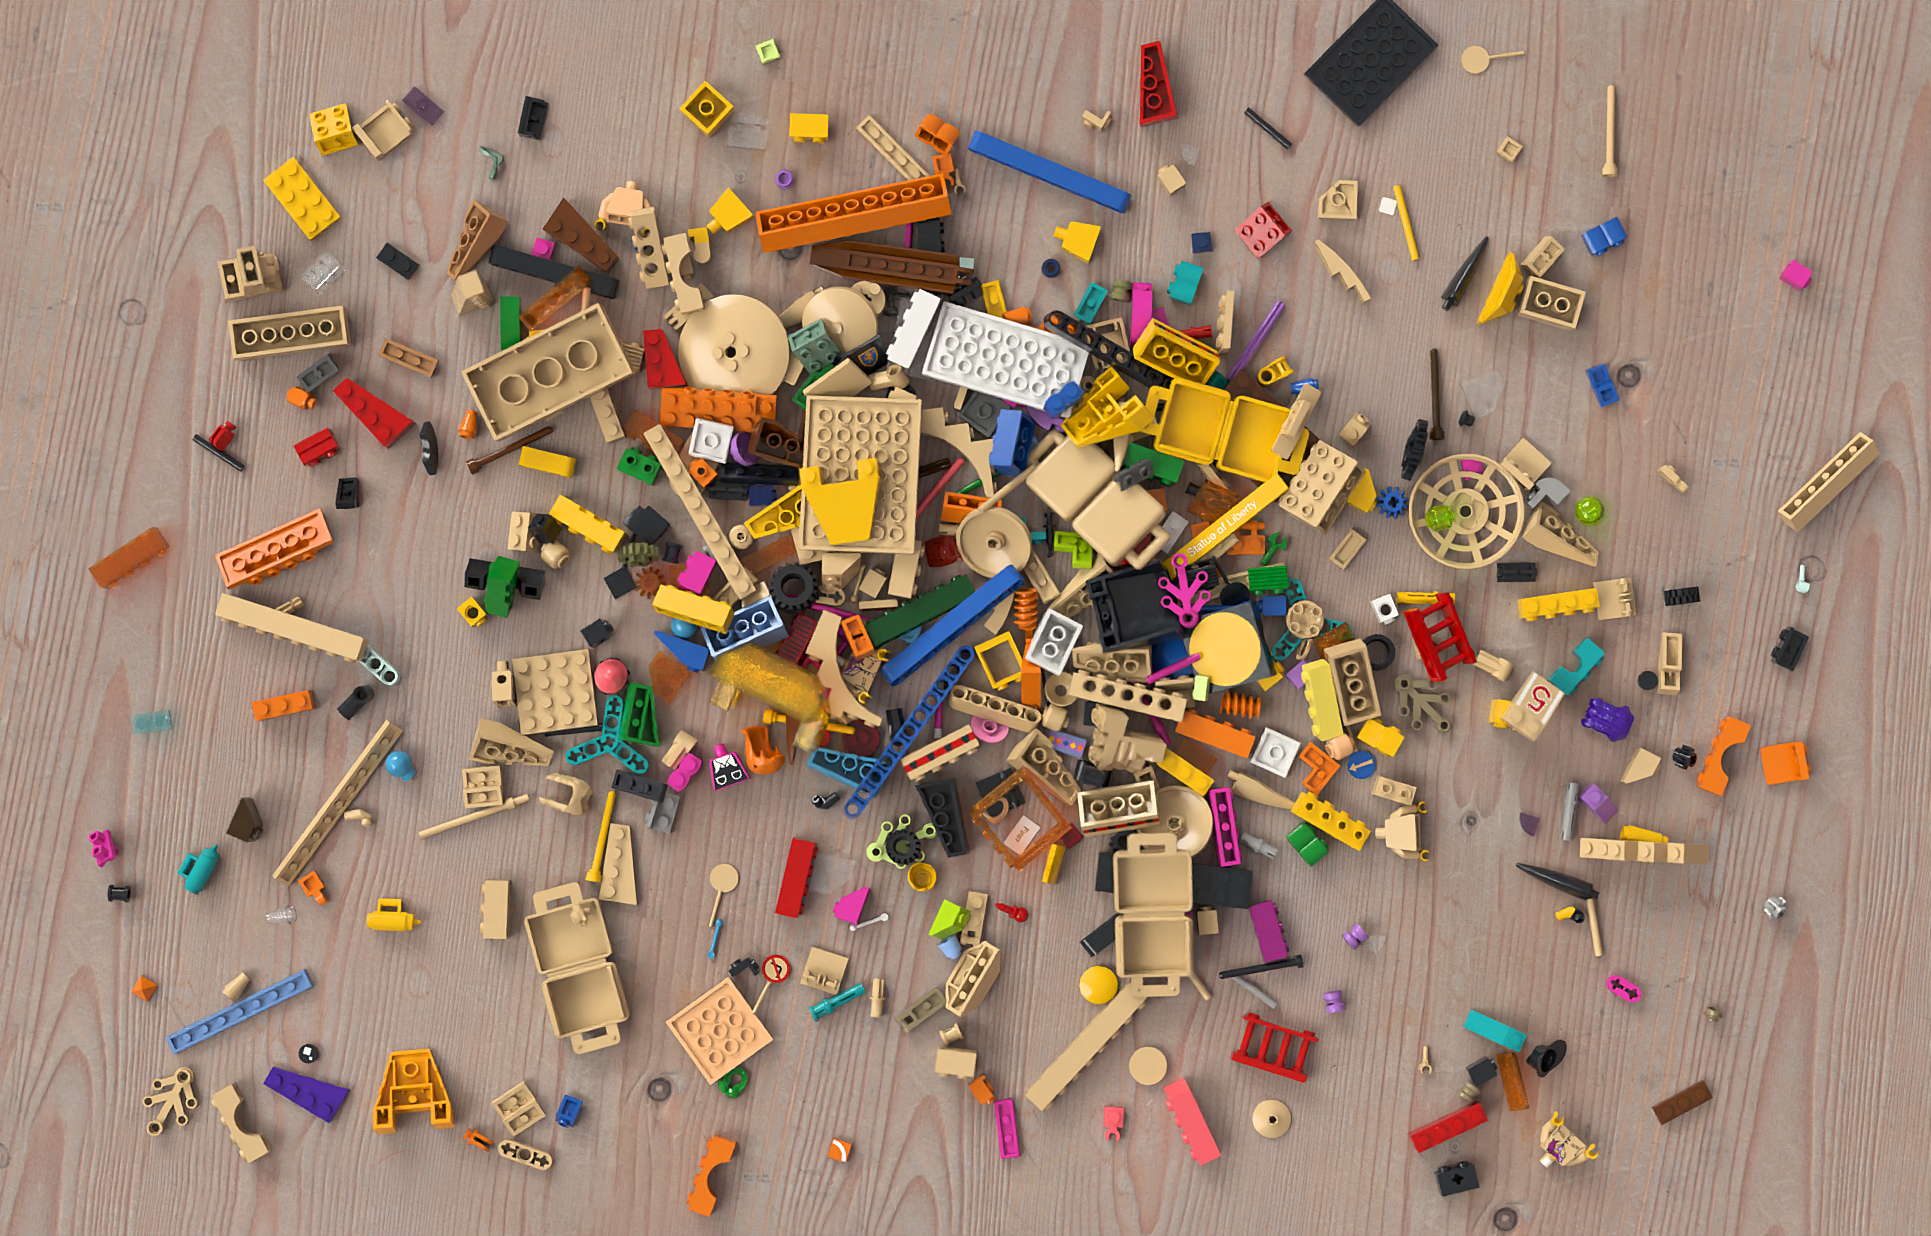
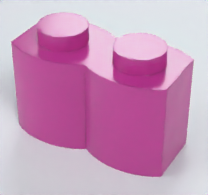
M693 753L687 754L681 760L679 769H676L670 775L667 784L678 792L684 790L689 785L691 776L701 769L703 760Z

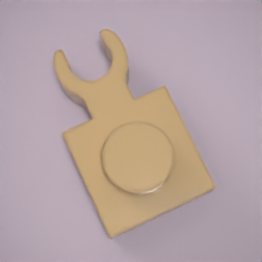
M1664 465L1657 471L1668 483L1675 486L1679 492L1684 493L1689 488L1686 483L1679 479L1677 470L1672 466Z

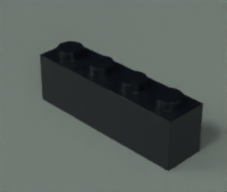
M939 217L917 221L918 250L945 253V242L941 241L940 234H944V222H940ZM921 289L934 296H943V292Z

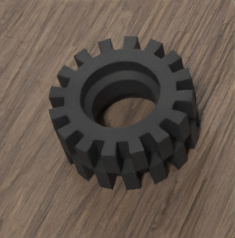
M1698 586L1663 591L1665 606L1701 602Z
M896 830L886 840L885 848L887 855L894 863L909 865L908 863H913L919 857L921 844L918 837L910 830ZM900 840H907L910 843L911 848L907 854H899L896 851V844Z

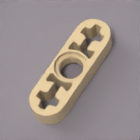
M505 1139L498 1146L501 1156L540 1170L548 1169L553 1163V1157L550 1153L512 1139ZM509 1143L512 1149H516L519 1146L516 1157L513 1156L514 1151L505 1153V1149L502 1148L503 1145L505 1146ZM528 1149L531 1152L530 1159H522L520 1156L521 1150ZM535 1152L538 1153V1155L536 1156L538 1158H543V1156H546V1160L549 1161V1164L546 1163L544 1166H542L541 1161L537 1159L535 1160V1163H532L531 1161L534 1159Z

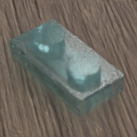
M170 710L130 716L133 735L173 729Z

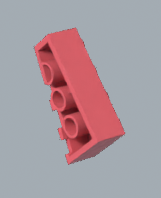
M1184 1077L1163 1087L1169 1099L1165 1102L1170 1112L1174 1110L1176 1114L1174 1121L1177 1127H1182L1184 1131L1181 1134L1186 1145L1189 1143L1192 1149L1189 1152L1193 1161L1198 1160L1201 1166L1220 1157L1221 1154Z

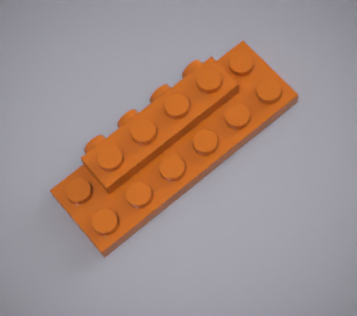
M662 387L661 426L694 428L696 417L732 425L734 426L733 431L752 432L761 417L776 421L777 395L753 394L751 391L738 393L728 389L715 391L712 388L698 390L694 387Z
M319 508L216 554L215 557L226 588L230 590L245 582L249 585H258L262 583L263 578L268 576L276 577L280 574L281 570L286 568L294 569L298 566L297 563L303 560L306 562L315 559V555L319 554V549L334 543L323 511Z

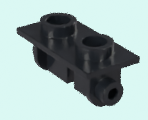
M714 480L708 488L709 499L747 501L748 483H730Z
M1497 563V582H1536L1537 568H1535V563Z

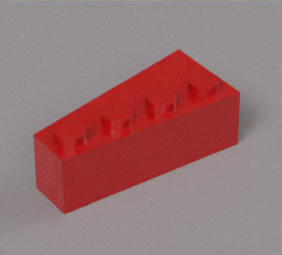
M1156 41L1141 45L1139 124L1141 127L1177 119L1178 115L1161 42Z
M348 378L343 380L333 390L387 449L416 424V422Z

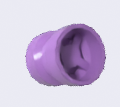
M1357 923L1350 932L1342 935L1354 950L1359 947L1360 942L1366 941L1369 938Z
M1341 990L1323 994V998L1327 1002V1013L1346 1009L1345 1003L1341 999L1343 996Z

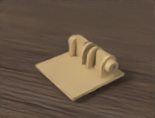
M1631 577L1593 582L1594 588H1597L1600 607H1596L1598 620L1636 615Z
M812 947L800 984L837 995L849 958Z

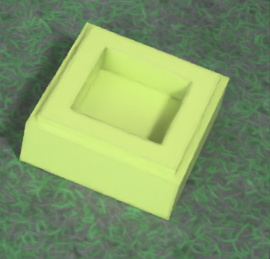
M774 39L756 45L762 64L781 58Z

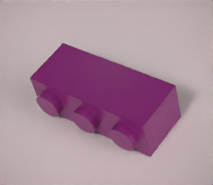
M1267 900L1250 905L1249 911L1263 961L1266 963L1288 957L1289 946L1287 940L1283 941L1281 933H1284L1281 921L1278 922L1276 917L1279 914L1277 904L1272 903V900Z

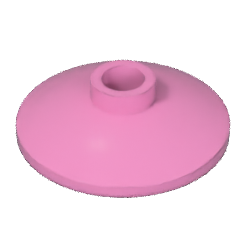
M973 716L971 720V729L975 737L983 742L997 743L1002 741L1008 734V726L977 716Z

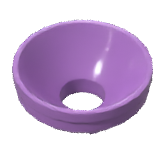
M742 431L732 438L730 453L735 461L744 466H750L757 463L759 456L746 452L751 434Z

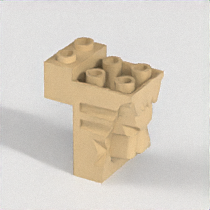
M255 246L236 249L237 258L217 262L226 303L283 291L279 263L275 254L259 253Z
M1100 703L1096 704V708L1092 710L1091 719L1098 728L1094 731L1093 738L1095 740L1093 746L1089 749L1088 755L1089 759L1099 770L1110 771L1115 768L1118 770L1125 769L1134 773L1142 770L1146 760L1162 763L1167 744L1157 734L1126 728L1128 717L1119 707Z

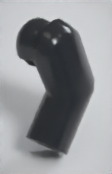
M834 792L828 798L815 795L812 797L811 802L814 807L827 810L841 798Z

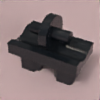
M965 275V276L962 277V278H961L960 276H958V279H963V280H964V279H968V280H970L969 277H968V275ZM975 277L970 280L972 281V286L957 284L954 294H946L952 302L963 307L967 304L964 295L968 292L971 293L973 299L983 295L980 287L982 284Z

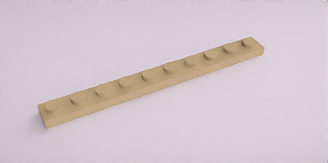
M661 424L643 433L739 600L755 592L756 588Z
M388 720L384 722L272 875L275 879L290 886L403 732L401 728Z

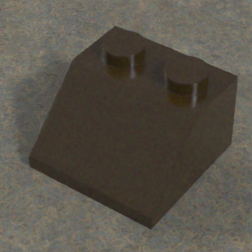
M244 797L240 799L226 834L247 843L255 842L256 839L259 840L263 832L261 828L263 823L253 798Z

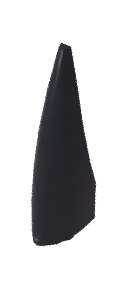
M1486 236L1448 284L1441 296L1445 300L1442 306L1443 310L1449 311L1451 305L1458 306L1479 266L1489 237Z
M1521 863L1516 864V867L1573 897L1586 901L1588 897L1597 899L1599 896V892L1592 890V883L1553 870Z

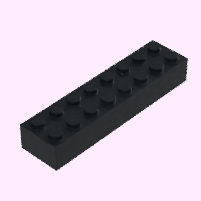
M1098 853L1095 891L1114 893L1113 853ZM1192 863V903L1249 909L1253 871Z

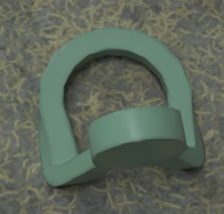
M480 146L479 151L494 159L493 169L489 174V179L494 181L498 174L497 169L503 161V155L490 148Z

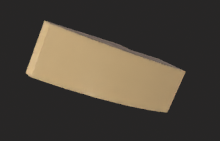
M1014 592L993 608L995 612L984 625L994 635H997L1009 613Z
M1663 632L1659 655L1657 694L1677 695L1680 691V672L1682 670V634Z

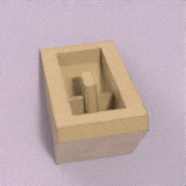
M1150 764L1144 766L1141 771L1133 773L1137 783L1153 780L1156 790L1160 789Z

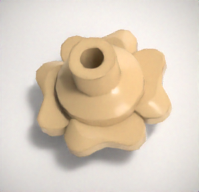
M579 905L573 906V911L570 915L573 923L579 924L581 927L583 925L586 926L587 916L591 915V911L589 908L583 910Z

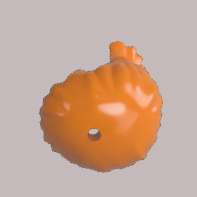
M750 726L741 730V733L745 736V756L749 769L759 775H769L778 772L782 768L785 758L777 746L775 747V752L771 748L768 727Z

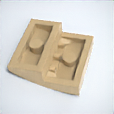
M501 764L462 769L465 809L503 805Z
M525 1081L492 1101L493 1107L501 1116L503 1123L513 1137L546 1116Z

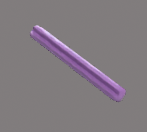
M1277 301L1226 377L1229 382L1241 369H1245L1285 308L1282 302Z

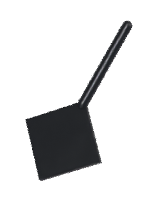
M632 533L629 543L634 542L635 533ZM623 564L622 568L604 577L615 599L637 588L626 569L627 564Z

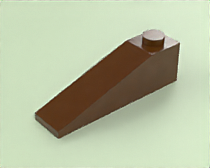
M761 417L751 433L746 452L802 469L804 439L780 422Z

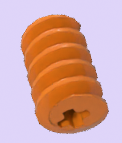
M1020 588L1014 591L1015 594L1020 595V597L1014 598V601L1019 602V604L1014 605L1015 609H1019L1018 612H1014V616L1019 617V619L1013 620L1015 624H1019V629L1031 630L1038 627L1036 623L1038 617L1035 615L1038 613L1036 608L1038 606V601L1036 600L1038 598L1036 593L1038 589Z
M1226 691L1222 696L1219 714L1226 709V713L1229 715L1233 710L1234 716L1241 712L1242 718H1244L1248 713L1249 719H1252L1255 714L1258 720L1261 708L1260 696H1257L1253 701V696L1249 695L1246 700L1244 693L1238 698L1237 692H1234L1231 697L1230 691Z

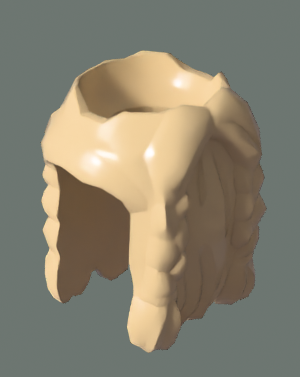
M559 773L547 775V779L572 786L573 795L569 804L547 797H540L539 801L546 806L549 805L556 810L572 815H585L589 807V797L593 794L592 788L584 780L577 779L576 777L560 775Z

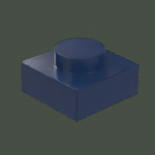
M1210 232L1191 234L1192 254L1212 252Z

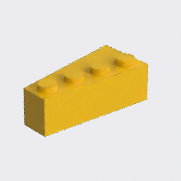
M559 495L549 512L560 526L562 523L568 525L570 532L578 535L580 532L586 536L584 540L593 545L597 542L602 545L601 550L610 555L612 552L617 554V551H619L628 535L562 495Z

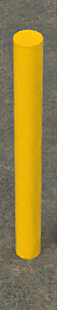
M1397 185L1393 189L1412 261L1418 260L1419 255L1401 185Z

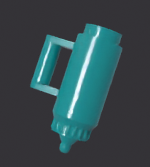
M214 844L211 848L206 847L199 857L188 852L177 872L186 878V885L184 887L186 890L198 895L204 889L218 863L220 854L217 853V844ZM193 859L196 860L190 874L187 875L186 872Z

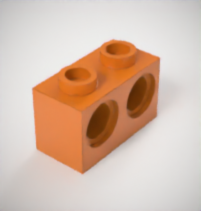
M859 614L841 621V627L856 660L858 661L874 654L873 645Z

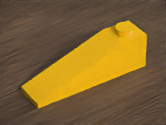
M801 485L744 522L754 539L800 527Z

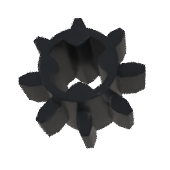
M1684 744L1682 748H1676L1672 757L1673 761H1675V766L1687 770L1688 766H1694L1697 760V755L1694 753L1695 749Z

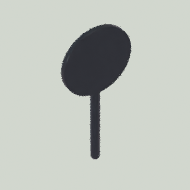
M1212 556L1214 564L1226 583V586L1220 593L1221 604L1239 605L1243 601H1249L1250 592L1248 587L1241 582L1230 583L1216 557Z

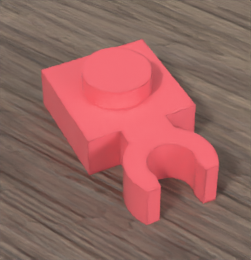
M1104 1106L1103 1126L1109 1127L1105 1133L1106 1140H1109L1110 1133H1115L1116 1141H1119L1120 1134L1117 1127L1123 1128L1124 1107Z

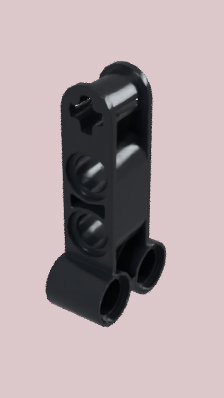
M1077 760L1073 779L1081 781V786L1085 784L1097 787L1100 790L1101 786H1109L1112 770L1102 771L1092 762Z

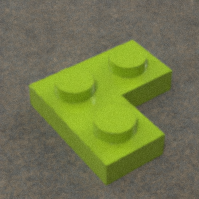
M1055 531L1054 551L1073 552L1072 568L1091 569L1092 547L1076 532Z

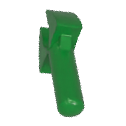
M1280 532L1267 538L1271 546L1260 561L1262 565L1267 566L1278 549L1285 551L1287 546L1286 536L1282 543L1275 545L1276 537H1278Z

